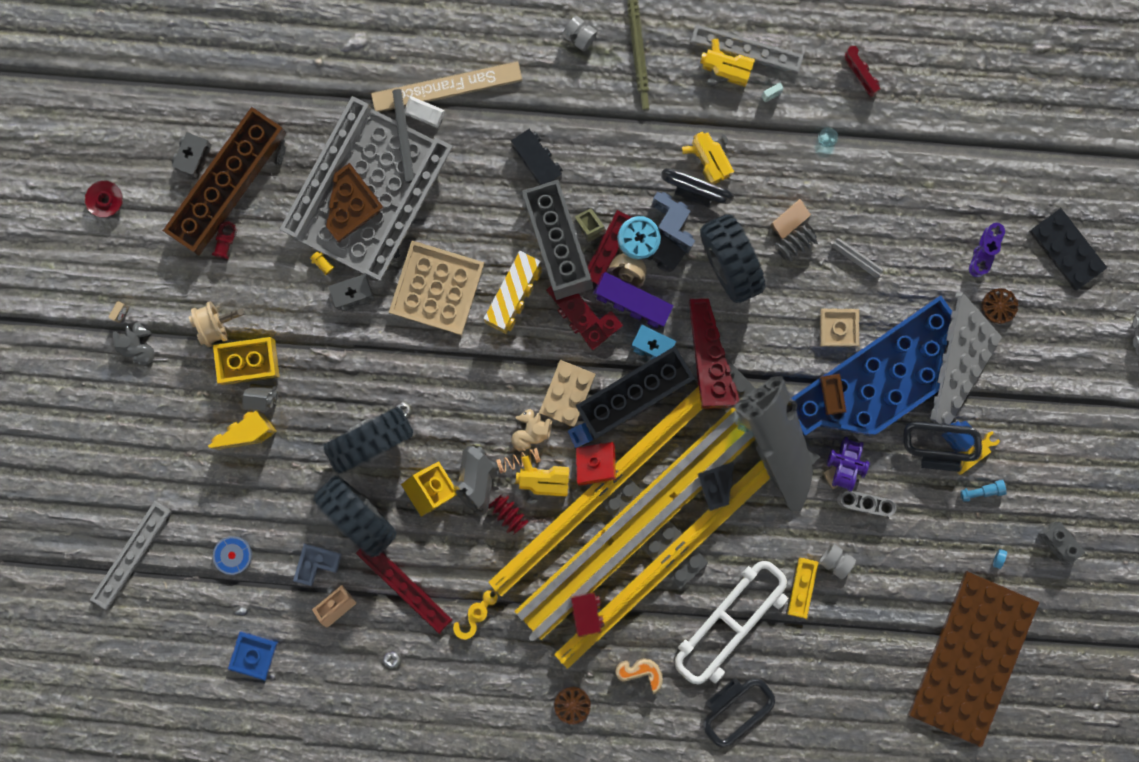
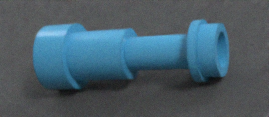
M999 480L994 481V484L984 485L975 490L968 491L965 488L960 491L963 502H969L970 498L979 496H1003L1007 494L1004 481Z

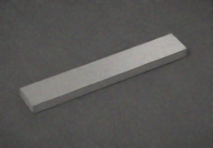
M697 24L695 25L690 44L712 50L711 40L719 39V48L724 54L735 57L742 55L755 59L754 62L794 74L799 73L804 56Z
M154 501L90 598L92 602L104 610L109 609L172 513L171 510Z

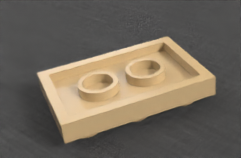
M560 360L539 413L575 427L580 415L575 405L586 399L596 374Z

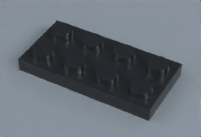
M1059 208L1029 230L1075 291L1108 268L1062 208Z

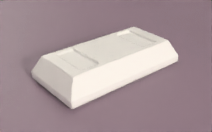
M411 96L405 107V115L436 128L439 127L445 110Z

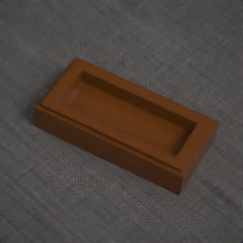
M840 374L821 376L820 382L826 415L845 413L846 406Z

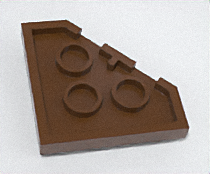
M350 163L334 174L333 191L329 204L330 210L326 227L338 243L385 209Z

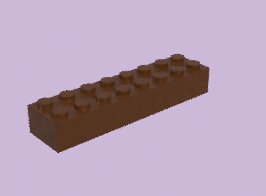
M251 107L162 231L200 256L218 231L220 224L226 220L287 133L283 127Z

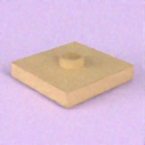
M820 309V347H860L859 309Z

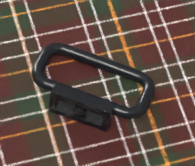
M665 168L661 172L662 180L676 186L675 195L706 207H710L712 200L723 204H730L734 199L733 193L729 190L677 170Z
M911 422L904 428V447L911 455L923 457L921 468L961 472L965 461H975L981 456L982 438L980 433L972 427ZM917 429L968 434L974 439V452L964 454L916 449L911 443V431Z
M733 678L705 702L712 710L704 718L703 729L706 735L717 746H730L773 709L775 705L774 693L761 679L753 678L741 685L736 678ZM751 687H759L768 698L767 704L728 738L720 739L712 730L711 722Z

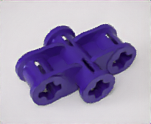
M993 223L983 231L979 246L974 249L973 258L969 265V273L973 277H981L990 271L995 255L1001 250V242L1005 235V228L1002 224Z
M845 436L842 440L839 454L831 450L826 466L836 467L832 486H840L852 492L857 474L865 478L869 468V461H859L864 442L860 441L858 443L849 440Z

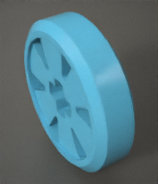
M642 216L633 217L624 222L618 231L617 237L621 251L626 256L637 260L653 255L657 251L661 240L657 225L649 218ZM636 233L643 235L642 243L635 241Z

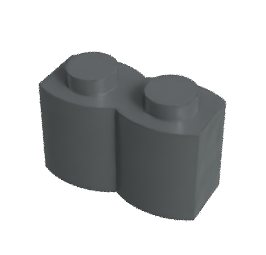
M250 384L243 394L242 409L267 412L269 408L273 407V403L277 402L278 391H275L276 387Z

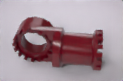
M226 221L220 224L216 236L217 244L215 251L212 252V256L229 259L230 244H233L234 237H236L238 231L233 223ZM227 225L233 228V232L229 236L223 233V229Z

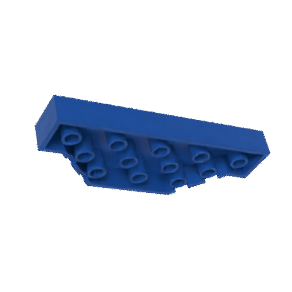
M940 295L823 375L840 374L846 406L845 413L826 415L820 378L791 397L797 403L796 412L803 435H807L820 426L873 436L937 393L940 388L938 379L943 364L942 359L945 346L947 345V335L952 310L943 297Z

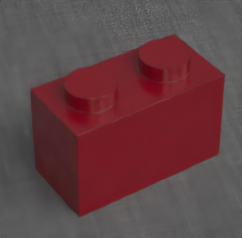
M594 592L571 596L578 637L602 633L601 628L604 627L603 616H598L597 608H601L599 596H595Z

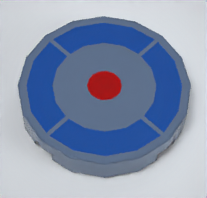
M229 536L223 538L216 544L213 550L214 565L225 574L235 575L242 573L249 567L252 561V549L248 542L241 537Z

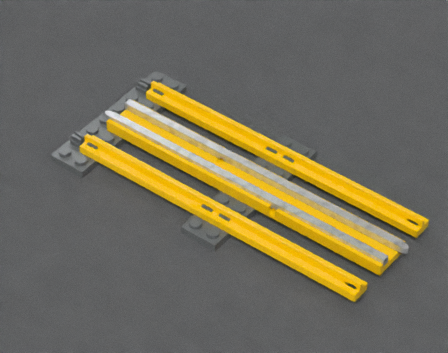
M726 358L731 370L732 381L735 383L739 399L741 400L756 388ZM695 363L689 369L695 377V382L698 384L697 369ZM699 386L615 463L616 480L584 485L588 490L488 582L500 596L504 595L600 504L603 505L614 518L514 611L533 631L529 640L533 641L537 638L542 640L573 611L571 596L592 593L640 547L653 559L651 564L598 612V616H603L604 627L601 628L602 633L580 637L576 633L554 654L567 669L666 576L679 589L692 579L708 563L696 548L770 479L762 460H760L731 487L729 505L711 511L708 509L682 534L669 521L702 490L698 473L731 463L752 442L758 446L753 433L742 424L735 408H721L726 414L643 491L629 478L702 410ZM806 443L811 464L813 465L820 456Z

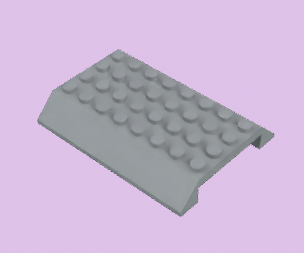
M352 96L280 230L368 277L381 281L453 146L438 138L433 140L407 127L414 178L411 183H405L397 121L371 109L369 104ZM350 163L385 209L338 243L327 229L326 224L330 210L329 204L333 191L334 174Z

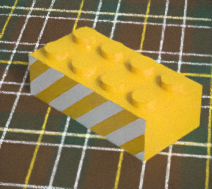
M519 251L484 317L487 325L504 334L508 330L511 331L516 323V314H521L525 306V297H530L534 289V280L538 281L542 274L541 262Z

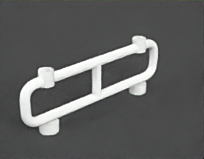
M761 561L752 568L748 566L741 574L744 578L689 641L685 639L679 645L678 649L680 652L675 658V666L677 671L692 684H702L708 679L714 683L718 682L725 673L719 666L772 605L779 610L786 603L788 597L783 594L787 586L786 576L774 564L768 561ZM761 569H767L778 578L779 585L742 627L725 611L756 577ZM721 618L737 634L701 676H694L683 666V660L714 623Z

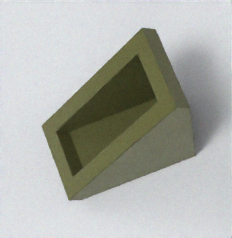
M592 208L575 216L588 243L605 234V227Z

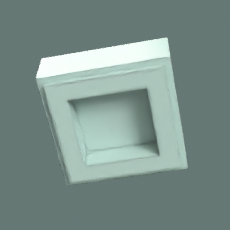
M781 82L763 92L761 97L764 102L781 95L783 91Z

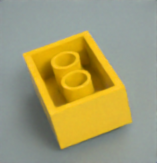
M271 337L213 345L218 384L229 385L280 377L275 339Z

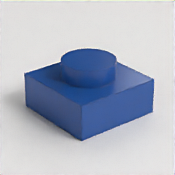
M586 423L568 430L575 448L593 440Z

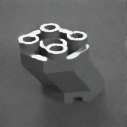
M468 446L462 452L459 481L453 488L457 489L456 494L468 508H476L474 512L477 515L483 516L488 511L492 480L498 475L497 471L499 468L493 461L487 459L486 452L480 446L477 448Z

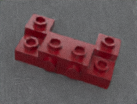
M552 286L546 289L547 294L558 306L557 312L563 319L567 318L571 323L569 325L570 329L574 334L579 333L592 351L623 327L612 311L599 320L579 293L556 300Z

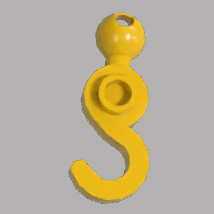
M485 591L483 601L481 603H473L469 607L468 620L471 626L469 632L463 633L460 630L459 622L454 623L453 630L457 637L469 639L474 636L477 631L476 622L483 621L488 613L487 607L495 604L498 600L496 591ZM491 592H495L494 597L491 596Z

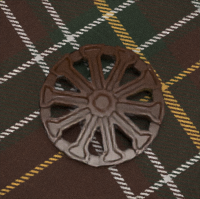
M997 288L989 291L984 296L981 308L984 316L990 322L1004 324L1016 316L1018 301L1011 291ZM995 314H997L996 320L993 318Z
M567 687L556 696L554 709L561 721L573 725L587 718L590 713L591 702L584 690L578 687ZM566 691H570V692H571V697H570V698H569L568 695L566 694ZM579 691V694L575 698L574 692ZM584 695V696H585V699L579 701V699L581 698V696ZM560 696H563L566 701L560 700ZM557 704H562L565 706L558 708ZM588 704V707L585 708L580 705ZM567 710L563 716L560 715V712ZM578 710L584 711L585 715L582 716ZM569 713H571V720H566ZM574 713L579 717V720L574 719Z

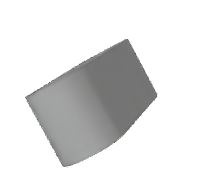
M843 491L837 497L838 504L845 509L877 516H892L896 511L895 503L886 498L854 491ZM846 494L852 498V502L849 505H846L843 501ZM866 498L871 503L868 509H865L862 505L863 500ZM883 503L889 505L887 513H884L881 509Z

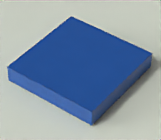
M240 631L228 670L265 681L278 642Z

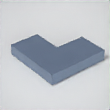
M304 543L293 581L313 586L318 568L337 573L342 554Z

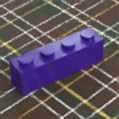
M606 272L602 273L593 292V295L597 296L596 300L605 304L608 301L614 304L613 308L621 312L626 310L631 313V317L637 320H641V318L647 320V324L656 329L658 326H665L674 306Z

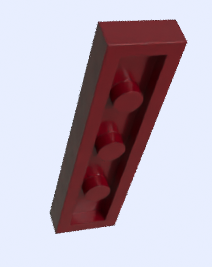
M619 210L616 211L587 267L591 281L596 285L602 273H607L612 260L620 248L617 238L620 227L624 222L633 218Z

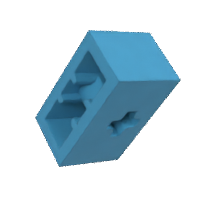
M641 325L631 348L634 349V353L640 356L646 354L652 360L674 347L676 341ZM652 342H655V346L658 349L654 348L653 350H650V346L647 343L651 344Z

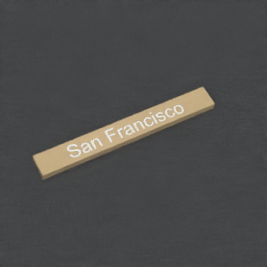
M517 61L371 94L375 111L383 112L395 109L392 93L394 89L402 90L404 107H406L410 96L423 102H429L522 81V76Z

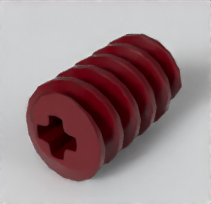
M501 494L489 504L488 509L494 507L492 514L499 513L497 521L504 519L501 526H509L506 532H514V535L527 525L529 520L522 521L524 514L517 515L519 508L512 509L513 501L507 503L510 496L503 497V494Z

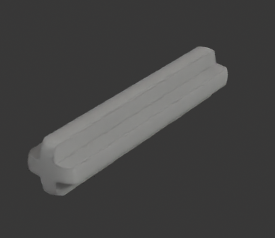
M837 238L832 244L835 250L872 276L877 278L882 273L883 269L841 239Z

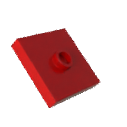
M613 442L576 448L577 484L579 486L616 480L615 444Z

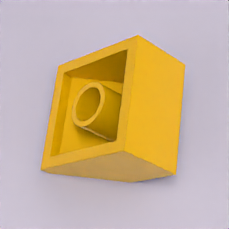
M439 461L412 475L401 484L421 517L457 496V489L453 488V483Z

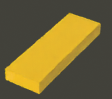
M798 558L787 615L807 619L819 562Z

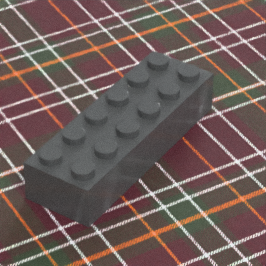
M559 180L523 190L522 194L556 300L593 289L591 277Z

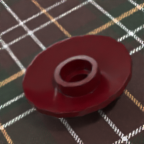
M100 180L93 183L85 194L87 209L93 215L100 218H108L115 215L123 203V195L120 188L110 181ZM108 198V203L104 204L103 200Z

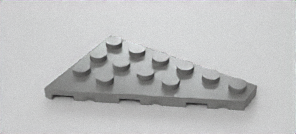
M957 292L955 296L958 300L956 310L952 311L951 323L947 335V340L949 341L947 354H943V364L938 383H940L938 397L935 396L934 408L930 418L936 424H951L1002 338L967 296L961 292Z

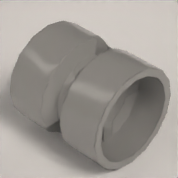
M575 16L565 27L562 36L570 42L575 41V46L585 51L596 38L598 31L590 25L585 26V21Z
M833 543L825 551L819 564L827 570L833 569L834 575L844 579L853 568L856 559L850 554H843V549Z

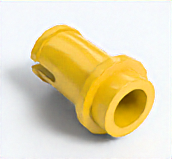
M317 251L311 256V263L316 264L325 275H328L335 267L326 260L323 253Z

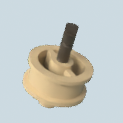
M209 301L205 307L200 309L192 308V315L189 316V320L199 333L197 338L200 344H205L209 348L212 347V343L219 340L227 341V333L223 323L245 315L243 308L220 316L214 304Z

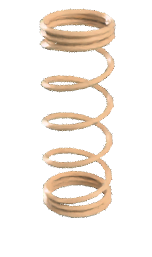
M534 448V453L530 449V462L531 452L534 458L536 459V462H541L537 448ZM513 454V468H512V466L510 465L508 459L505 457V458H504L505 471H504L500 459H497V460H496L500 474L503 473V472H504V473L506 472V460H507V462H508V464H509V466L511 467L512 470H514V468H515L514 457H515V459L517 460V462H518V464H519V466H520L521 468L523 467V463H522V466H521L520 463H519V461H518V459H517V457Z

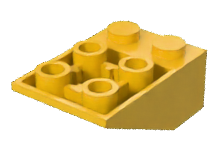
M251 410L243 416L241 422L231 424L227 428L228 431L223 435L218 434L212 438V443L208 447L221 450L264 442L277 431L264 413Z

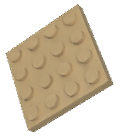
M411 241L389 313L462 335L485 263Z

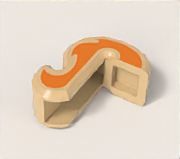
M639 659L632 667H629V662L626 660L616 666V676L622 682L648 675L653 694L657 693L662 686V673L657 663L651 659Z

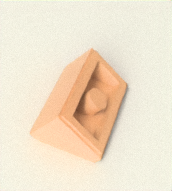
M799 199L770 226L781 239H784L810 217L811 214L802 200Z
M341 585L314 607L312 611L322 625L329 627L356 605V601L345 587Z

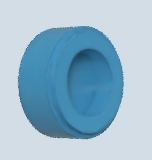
M1002 549L997 551L993 567L998 569L1003 567L1007 551Z

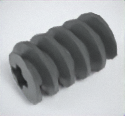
M805 223V227L800 226L799 231H793V236L789 234L786 239L780 240V244L775 243V248L783 259L787 258L792 262V254L799 257L798 250L805 253L804 246L811 249V241L815 245L818 244L817 236L812 227Z

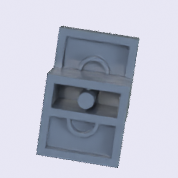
M657 191L651 206L665 214L658 227L659 231L689 254L695 240L692 239L693 236L686 231L680 232L690 214L688 206L682 202L676 203L671 200L672 197L665 192L659 193Z

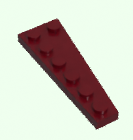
M709 298L690 299L689 310L701 409L735 408V404L740 399L735 383L731 378V370L725 358V350L721 345L720 334L716 327Z

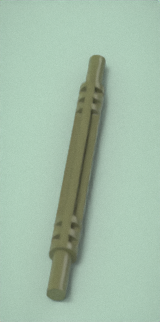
M628 0L627 6L638 93H640L642 111H647L650 109L648 100L649 86L638 0Z

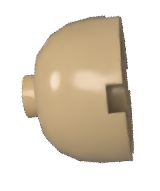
M624 253L616 256L607 270V273L609 272L610 275L637 288L643 285L647 274L646 265L642 259H633Z

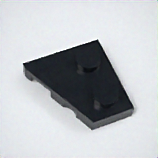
M734 462L697 474L709 511L729 505Z

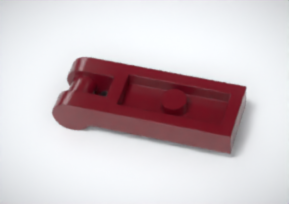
M852 45L845 52L844 59L869 97L872 98L880 91V83L877 78L872 77L867 63L862 62L858 56V48Z

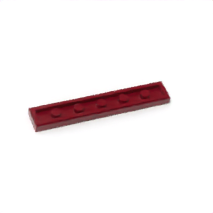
M361 549L355 553L438 634L453 620L384 552L376 557H371Z

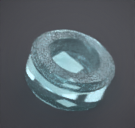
M830 127L822 129L818 135L819 143L827 148L832 147L838 139L837 132Z

